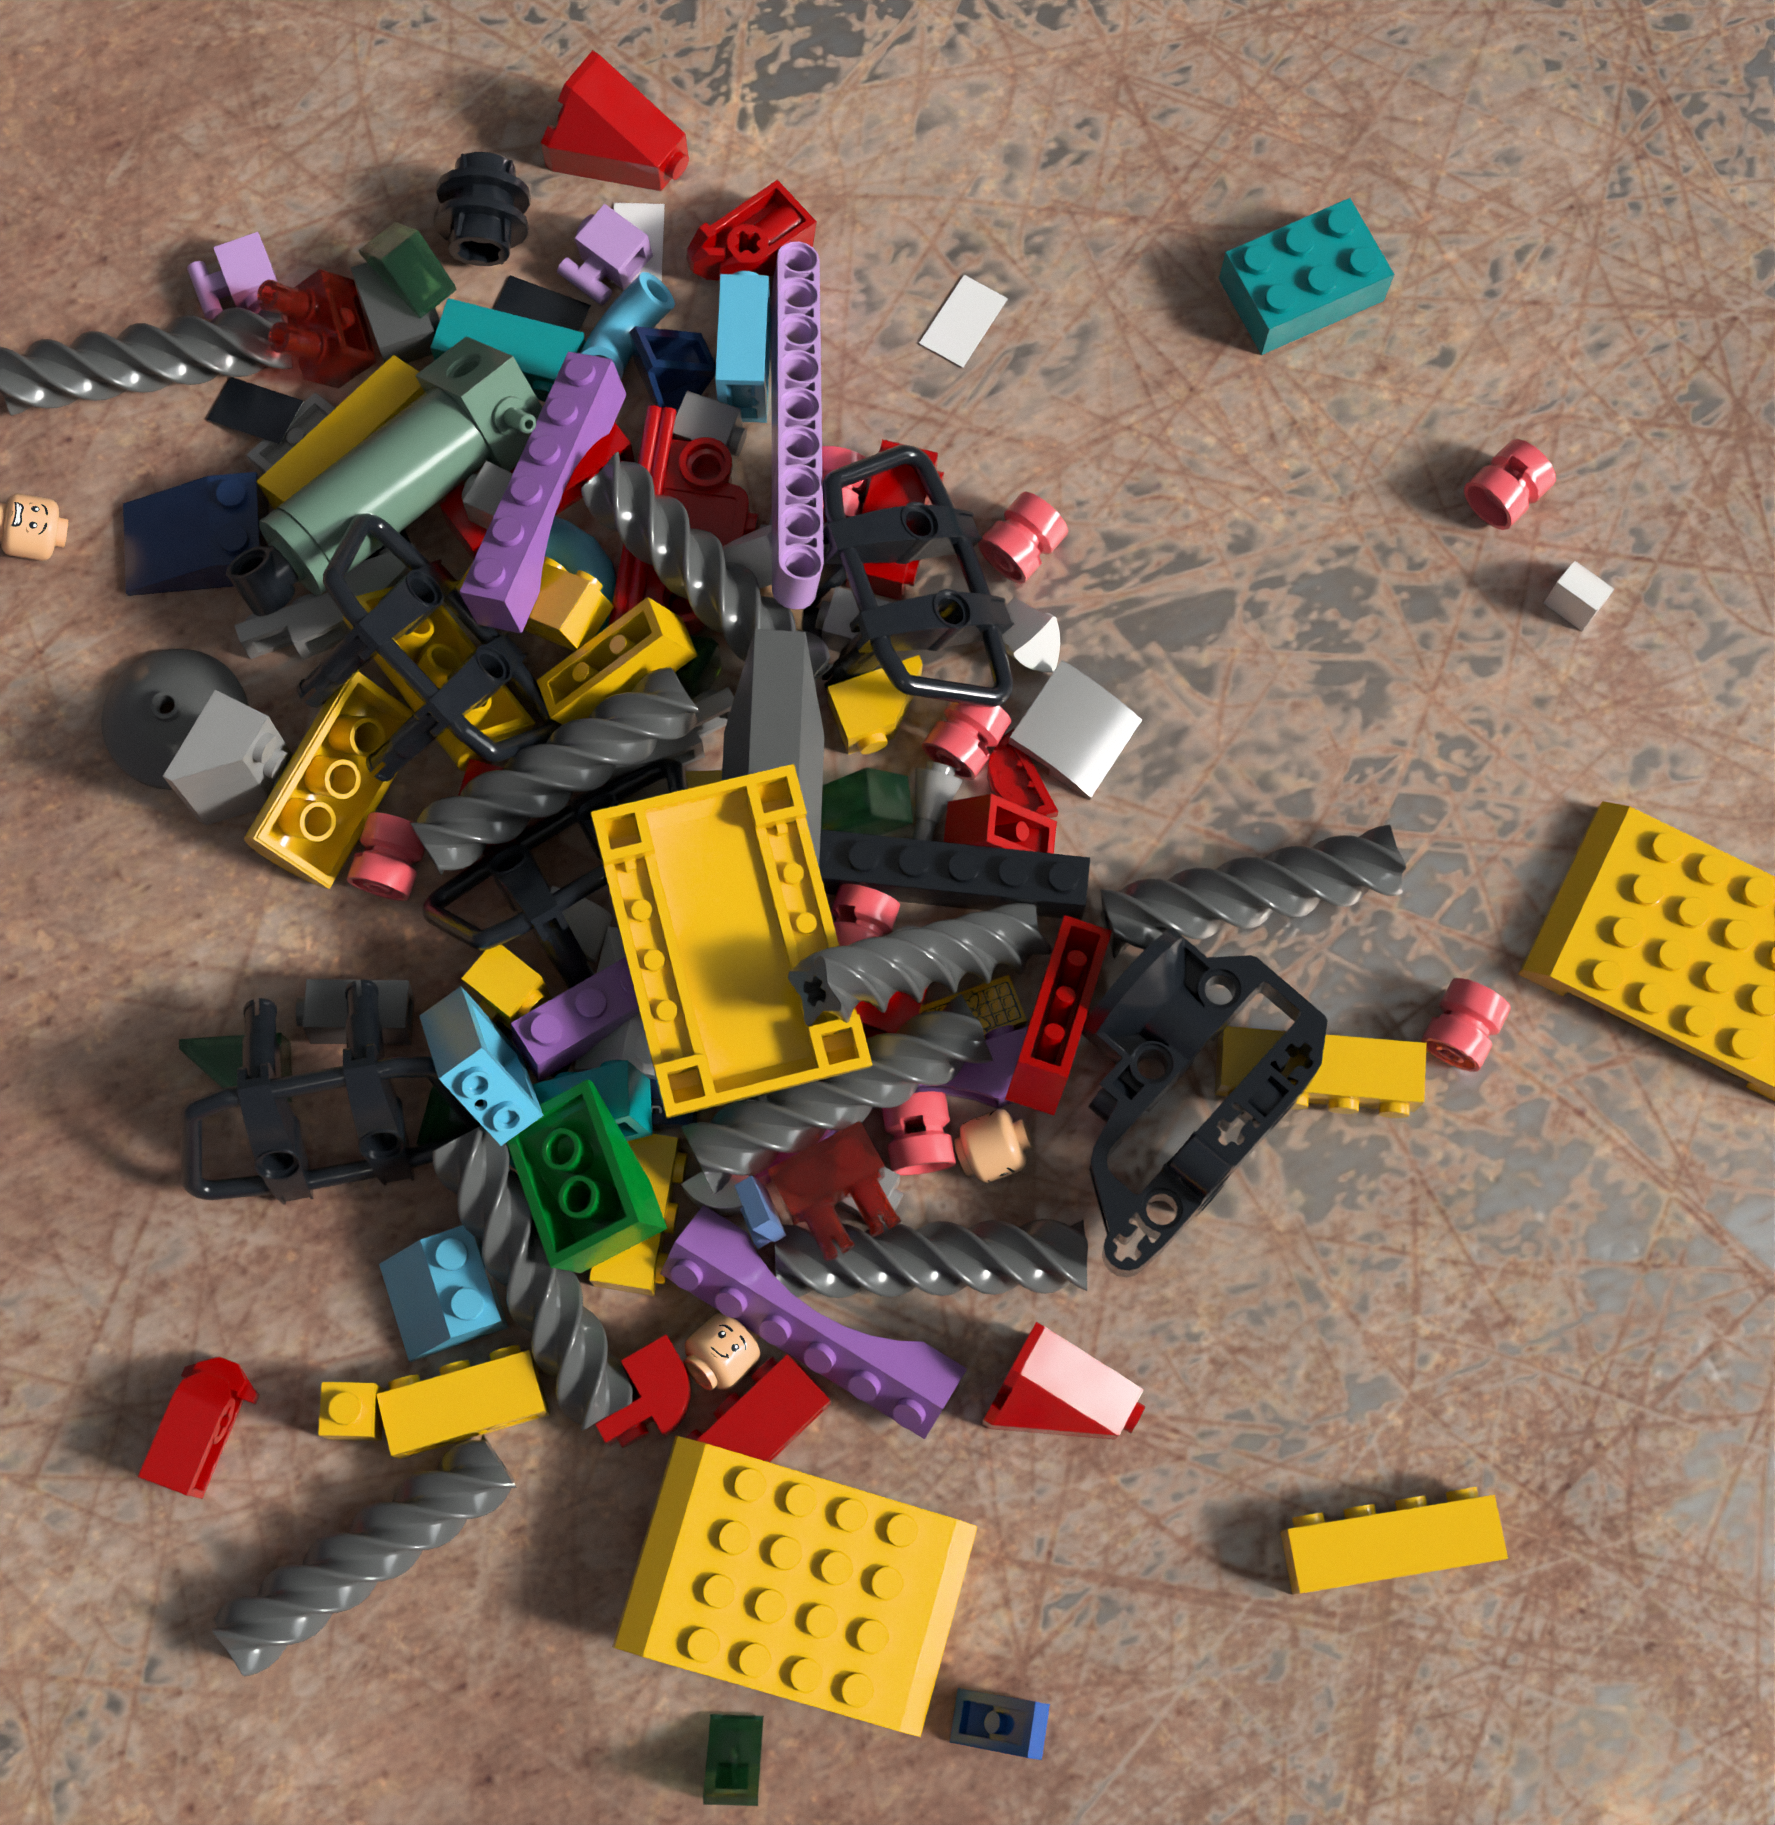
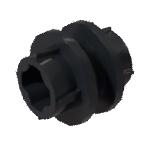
M490 152L462 153L455 163V169L440 177L437 183L436 194L441 205L438 206L434 213V225L436 231L445 240L449 241L448 249L452 258L475 266L504 264L510 256V249L524 242L529 228L527 217L524 214L530 206L531 195L529 187L520 178L516 177V168L513 160Z

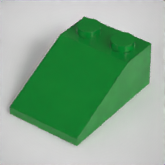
M587 1079L540 1104L543 1116L507 1141L551 1268L582 1273L667 1229L649 1178L591 1080Z

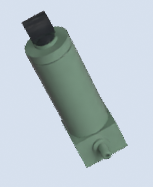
M464 337L415 375L425 392L423 395L279 505L277 509H274L261 519L259 527L268 543V547L259 546L244 551L230 563L226 571V575L253 614L256 616H267L283 608L294 596L295 587L293 585L296 582L301 583L315 595L320 596L326 591L323 584V573L350 522L357 515L364 513L377 515L400 533L466 481L472 474L481 469L486 461L509 472L515 468L532 431L536 427V421L542 410L540 402L515 358L470 337ZM367 533L347 574L383 546L373 535Z

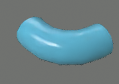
M642 272L604 313L588 336L580 354L612 359L621 380L625 368L633 355L629 332L635 326L654 328L675 307V301L668 288L654 275Z
M555 516L545 556L561 564L569 573L576 574L578 570H582L595 577L603 585L600 590L601 593L612 604L617 580L612 561L593 536L571 522ZM610 614L608 615V617L606 618V620L604 621L596 635H598L600 632H602L604 629L608 627Z

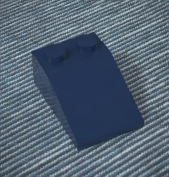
M257 472L206 476L123 503L126 594L134 596L235 587L226 575L230 563L238 555L253 547H268V543L260 530L259 522L269 514L268 499L256 482L259 479Z

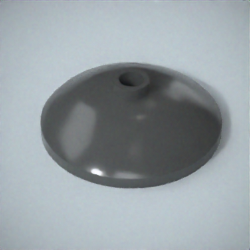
M168 649L147 655L124 670L115 680L106 696L102 710L101 727L107 750L117 765L134 780L150 787L173 790L163 775L213 692L217 690L249 706L243 687L225 664L203 652L190 649ZM166 702L175 703V707L170 713H160L163 704Z

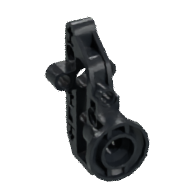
M1173 927L1153 941L1116 980L1085 1021L1081 1033L1116 1064L1099 1083V1086L1102 1088L1098 1091L1088 1108L1106 1123L1093 1147L1089 1173L1107 1235L1102 1251L1103 1262L1111 1273L1119 1277L1127 1278L1141 1272L1165 1250L1194 1216L1197 1217L1224 1187L1228 1178L1297 1103L1322 1064L1328 1021L1321 1011L1259 958L1252 955L1206 957ZM1212 985H1222L1231 992L1232 1000L1223 1005L1215 1004L1207 998L1205 990ZM1256 994H1263L1295 1023L1202 1126L1191 1134L1178 1152L1163 1165L1162 1170L1140 1194L1132 1193L1108 1169L1107 1160L1109 1156L1122 1143L1124 1135L1145 1111L1150 1112L1192 1066L1195 1057L1210 1040L1214 1041ZM1299 1053L1306 1058L1304 1065L1296 1067L1286 1079L1281 1073L1284 1071L1289 1058H1294ZM1155 1058L1163 1064L1165 1074L1157 1079H1147L1140 1074L1137 1065L1143 1059ZM1239 1119L1242 1120L1245 1125L1237 1137V1143L1231 1141L1226 1146L1219 1142L1221 1130L1228 1132ZM1154 1201H1165L1174 1209L1175 1218L1168 1224H1156L1148 1217L1147 1206ZM1132 1221H1136L1142 1232L1146 1234L1136 1247L1134 1254L1137 1260L1126 1257L1120 1261L1115 1257L1118 1249L1115 1242L1118 1241L1123 1245L1128 1244L1137 1233L1138 1226L1131 1224ZM1149 1237L1156 1239V1241L1152 1243Z

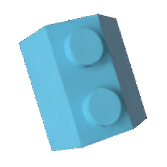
M463 1225L421 1239L379 1264L409 1362L509 1328L493 1277L484 1266L482 1242L467 1231Z

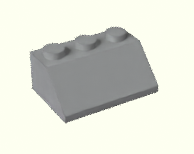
M215 690L163 777L199 822L209 825L261 809L293 754L269 716Z

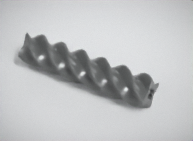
M276 300L263 307L258 314L240 307L225 309L216 315L211 322L193 315H184L174 319L164 330L146 323H136L128 326L116 339L99 331H88L77 337L69 347L52 339L35 341L22 355L13 350L0 347V392L4 396L10 415L13 416L24 412L32 406L45 409L60 408L73 403L79 398L92 401L111 399L126 390L139 393L155 392L164 389L173 382L186 385L202 384L211 381L220 374L232 377H245L258 373L267 366L279 369H293L290 348L291 335L284 320L280 301Z
M616 452L603 469L583 485L581 493L591 514L607 528L617 531L625 547L636 558L652 565L660 581L671 592L687 599L695 615L704 625L724 634L727 644L739 659L745 662L755 629L800 631L806 633L814 682L833 666V664H828L831 657L825 642L816 634L796 630L793 613L790 608L779 604L775 598L761 596L758 580L749 568L741 564L725 562L722 544L714 534L705 530L690 528L687 510L679 500L670 496L655 494L652 476L644 466L635 462H620L619 452Z
M671 667L654 670L640 679L631 692L615 694L603 700L596 706L589 718L576 719L561 725L553 732L546 744L532 745L519 750L514 757L509 759L503 770L488 771L476 776L468 782L460 796L441 798L432 802L423 810L416 823L410 824L441 875L444 870L466 868L480 858L487 844L506 843L519 836L531 817H549L558 813L566 806L573 791H592L601 787L609 780L616 765H635L644 761L653 752L658 739L672 740L686 736L696 725L698 720L695 713H699Z
M1383 825L1368 830L1359 837L1348 835L1329 837L1311 848L1305 846L1281 848L1271 852L1263 859L1258 857L1235 858L1223 863L1215 870L1210 868L1186 869L1175 874L1167 881L1149 878L1137 880L1128 884L1119 892L1100 889L1102 901L1101 919L1104 927L1112 930L1109 942L1113 958L1115 959L1129 945L1145 950L1162 933L1172 927L1185 937L1206 939L1217 933L1226 922L1239 928L1251 929L1265 922L1274 911L1290 918L1306 916L1322 900L1338 907H1348L1361 900L1369 889L1386 896H1396L1402 894V874L1406 870V864L1396 846L1391 825Z
M1012 903L1001 905L989 911L968 913L956 919L935 921L920 928L899 930L885 937L867 938L848 946L823 949L800 961L789 972L788 979L801 996L804 1022L807 1026H811L824 1011L835 1014L844 1023H848L853 1009L861 1001L872 1004L881 1013H884L887 1010L890 998L898 991L908 994L915 1002L920 1003L922 1002L925 989L932 982L942 984L951 993H956L959 981L966 973L977 975L985 984H989L997 966L1005 964L1012 967L1018 975H1022L1025 965L1032 955H1050L1052 948L1039 932L1035 905Z
M962 994L952 999L942 1011H929L913 1016L896 1033L877 1034L867 1038L866 1042L872 1061L870 1068L762 1094L757 1100L736 1101L719 1110L710 1123L699 1122L682 1126L695 1159L713 1195L722 1190L733 1175L746 1176L762 1172L774 1162L780 1152L799 1153L810 1149L822 1138L826 1129L848 1130L862 1123L873 1107L893 1108L902 1105L911 1098L919 1084L939 1086L954 1079L961 1071L965 1062L984 1064L993 1061L984 1038L982 1025L971 1012Z
M481 1125L434 1150L433 1167L435 1174L447 1189L458 1195L457 1211L465 1229L474 1237L482 1240L484 1266L497 1282L507 1287V1306L510 1315L518 1325L532 1333L531 1350L535 1362L546 1374L557 1379L556 1398L562 1412L572 1421L582 1425V1431L632 1403L630 1377L622 1363L608 1352L606 1332L601 1321L593 1312L583 1306V1293L577 1276L572 1271L551 1268L519 1176L509 1168V1153L506 1143L500 1146Z
M1038 1219L1030 1221L1019 1228L1005 1221L988 1220L979 1222L968 1229L953 1222L937 1221L928 1223L917 1230L901 1223L886 1222L877 1224L865 1232L849 1224L835 1223L826 1225L814 1233L797 1225L784 1224L783 1228L786 1236L776 1241L775 1244L776 1278L797 1298L812 1290L827 1297L844 1298L850 1297L864 1288L884 1297L901 1296L910 1292L915 1287L937 1296L952 1295L961 1291L966 1286L983 1294L990 1295L1003 1294L1019 1284L1028 1290L1042 1294L1054 1293L1070 1283L1085 1291L1088 1288V1240L1085 1237L1084 1220L1068 1226L1065 1223L1052 1219Z
M484 1434L481 1440L465 1441L451 1447L444 1454L436 1471L415 1473L404 1480L397 1489L392 1502L373 1503L364 1507L355 1515L347 1533L329 1534L315 1541L306 1553L302 1565L280 1566L265 1577L257 1596L237 1597L226 1602L214 1618L217 1628H212L214 1635L228 1651L244 1677L257 1674L269 1668L279 1659L287 1645L304 1642L315 1636L324 1628L333 1613L354 1608L371 1594L378 1582L394 1579L408 1571L415 1564L423 1550L438 1548L450 1542L459 1534L467 1519L482 1517L495 1511L504 1502L511 1488H517L513 1476Z

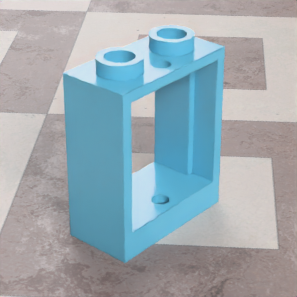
M751 271L720 274L715 376L717 399L719 402L740 408L742 422L767 423L771 343L769 276L758 275Z
M462 986L419 1016L439 1080L500 1146L543 1116L521 1052ZM483 1099V1106L478 1107L474 1105L476 1101Z

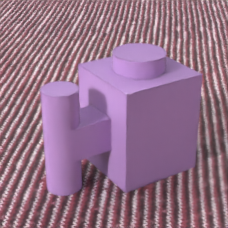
M604 204L595 215H588L578 227L575 241L581 259L585 261L580 267L571 259L565 258L559 264L557 273L598 304L604 305L612 294V290L601 282L605 276L624 290L653 257L648 235Z
M258 232L213 247L222 269L221 271L209 274L203 261H195L187 267L206 319H214L216 315L222 312L219 299L230 295L237 307L250 310L256 314L270 302L279 300L280 303L285 302L269 256Z

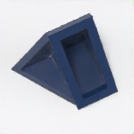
M637 326L629 332L634 362L654 405L661 408H674L678 413L687 391L702 395L713 377L716 376V364L701 333Z

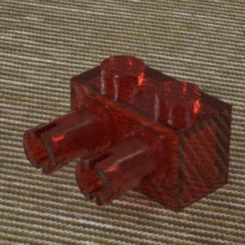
M318 269L294 288L274 280H266L260 285L257 291V299L262 301L259 303L260 308L264 311L287 316L288 324L277 322L269 331L268 339L269 342L273 343L270 346L271 350L275 353L297 357L304 380L339 389L376 363L353 279Z
M860 1121L767 1169L769 1180L794 1226L800 1222H806L826 1262L838 1257V1252L831 1240L836 1241L842 1254L855 1247L854 1242L850 1239L833 1207L841 1200L852 1197L872 1237L884 1233V1226L878 1215L882 1216L888 1229L895 1227L902 1221L897 1216L879 1181L885 1178V1165Z

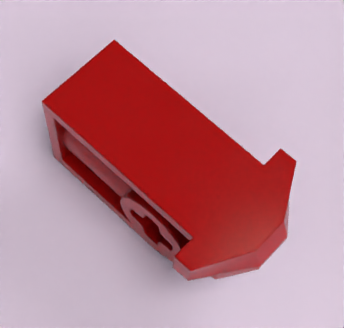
M777 179L709 226L707 222L701 225L687 248L686 259L690 270L706 280L720 281V274H734L738 271H751L758 275L770 277L774 274L778 251L783 245L799 241L813 247L817 221Z
M222 1357L211 1358L184 1367L181 1376L185 1379H182L168 1404L139 1472V1478L187 1496L203 1499L243 1401L256 1404L260 1396L248 1380L240 1364Z

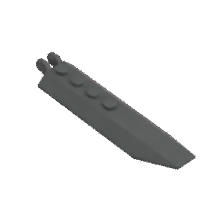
M755 629L724 730L722 781L794 764L807 811L806 820L819 866L825 737L806 633L800 631Z

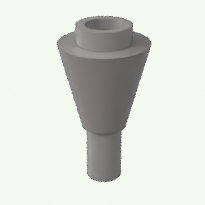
M928 761L926 769H915V818L917 822L912 839L932 841L936 824H939L944 816L948 801L953 800L963 780L954 776L956 771L954 767Z

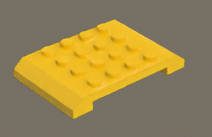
M794 764L591 812L604 872L666 1118L872 1066L860 1015L857 1014L856 1008L853 1009L848 1023H844L835 1014L824 1011L811 1026H807L804 1022L801 996L788 979L789 972L806 957L823 949L839 946L806 820L807 811Z
M1602 801L1588 825L1518 975L1561 996L1569 992L1747 1080L1748 1082L1745 1087L1775 1101V876L1631 806Z
M675 1436L612 1647L658 1662L921 1737L977 1526L710 1444Z

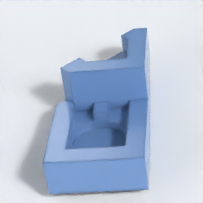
M752 1175L734 1185L743 1206L740 1210L756 1247L759 1249L771 1241L776 1242L785 1237V1230L766 1187Z

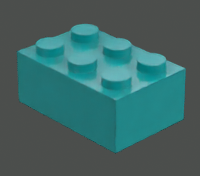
M1348 198L1225 252L1219 281L1257 349L1263 355L1383 302L1395 274L1351 198Z

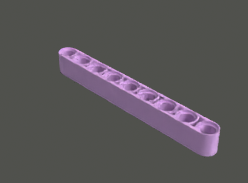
M797 241L789 242L779 249L771 286L772 592L779 604L794 610L804 609L815 600L824 564L820 259L813 247Z

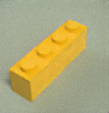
M393 355L264 473L256 482L273 509H277L279 505L423 395L425 392L415 377L419 371Z
M1227 1026L1218 1036L1215 1095L1228 1097L1286 1031ZM1326 1034L1322 1064L1310 1085L1291 1109H1307L1308 1103L1328 1105V1111L1339 1114L1358 1113L1359 1107L1379 1109L1378 1115L1382 1117H1409V1112H1415L1424 1103L1426 1043ZM1300 1053L1294 1058L1290 1057L1281 1074L1287 1079L1296 1067L1304 1065L1306 1058Z
M1477 1487L1446 1492L1447 1503L1428 1506L1425 1495L1395 1500L1396 1511L1376 1514L1375 1505L1370 1504L1343 1509L1344 1520L1325 1523L1323 1513L1293 1517L1294 1528L1280 1531L1292 1595L1508 1559L1495 1495L1479 1497Z

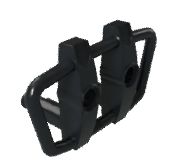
M898 445L829 472L823 480L824 513L828 523L823 529V544L828 545L823 549L824 564L815 600L805 609L815 608L832 588L839 587L848 579L859 614L849 624L851 632L858 633L841 650L839 658L822 676V680H828L833 675L824 684L825 688L828 690L829 686L872 672L880 664L892 685L898 691L907 695L983 707H997L1004 704L1012 694L1013 679L1002 634L1015 624L1011 622L1004 603L1006 601L1005 598L991 595L974 550V546L983 539L982 536H979L972 516L974 514L955 508L931 459L922 450L911 445ZM907 464L917 473L932 504L925 505L921 502H911L906 506L887 508L846 518L842 488ZM956 554L969 592L944 589L935 594L878 606L863 563L896 562L898 564H907L915 560ZM983 641L994 685L990 688L911 675L895 651H939L945 647Z
M364 513L352 519L323 573V584L343 616L354 628L305 679L298 683L297 692L299 697H304L312 688H315L316 692L305 703L311 707L319 708L325 704L327 699L338 688L356 675L377 654L390 665L424 704L383 745L367 757L366 765L369 772H372L381 762L386 764L374 776L380 781L387 782L391 780L404 765L447 729L480 757L490 762H500L512 758L519 750L528 746L546 744L553 732L562 724L550 718L536 679L522 663L527 653H523L508 637V632L500 635L494 628L476 623L459 593L460 591L456 587L460 583V579L456 580L441 564V559L430 563L387 521L377 515ZM367 533L373 535L411 570L369 613L359 603L344 580ZM444 602L483 645L479 646L448 675L446 682L438 688L395 641L404 635L411 634ZM511 679L542 718L545 725L494 742L472 725L464 715L473 709L481 707Z
M661 759L645 765L602 788L599 787L592 791H586L576 798L570 799L568 801L569 805L558 813L523 831L515 839L506 843L496 844L484 850V857L433 891L423 904L422 913L424 919L429 924L477 950L494 948L532 930L568 989L595 975L562 911L607 885L603 864L556 892L551 893L550 885L530 850L578 822L597 858L601 859L591 812L620 805L618 801L667 778L669 793L689 789L684 766L674 759ZM492 876L509 907L518 914L482 930L444 908Z
M362 979V995L359 997L356 981L348 984L345 989L348 1018L346 1019L347 1048L343 1049V1066L281 1077L280 1046L276 1040L277 1006L269 999L259 998V1015H255V1002L253 999L243 1007V1015L245 1017L243 1068L237 1069V1085L222 1088L193 1099L182 1109L181 1182L184 1189L190 1195L202 1200H223L274 1194L285 1205L287 1201L303 1198L314 1199L313 1190L373 1178H378L384 1186L389 1182L411 1179L413 1181V1168L433 1163L434 1150L480 1127L481 1124L439 1080L432 1057L385 1058L383 1031L378 1013L379 993L378 987L374 982ZM390 1078H428L467 1127L468 1131L410 1148L404 1122L403 1102L396 1095ZM347 1087L358 1135L359 1152L366 1159L310 1169L301 1136L300 1121L294 1115L286 1098ZM240 1106L254 1156L255 1171L258 1175L217 1180L205 1179L202 1177V1119L229 1108Z

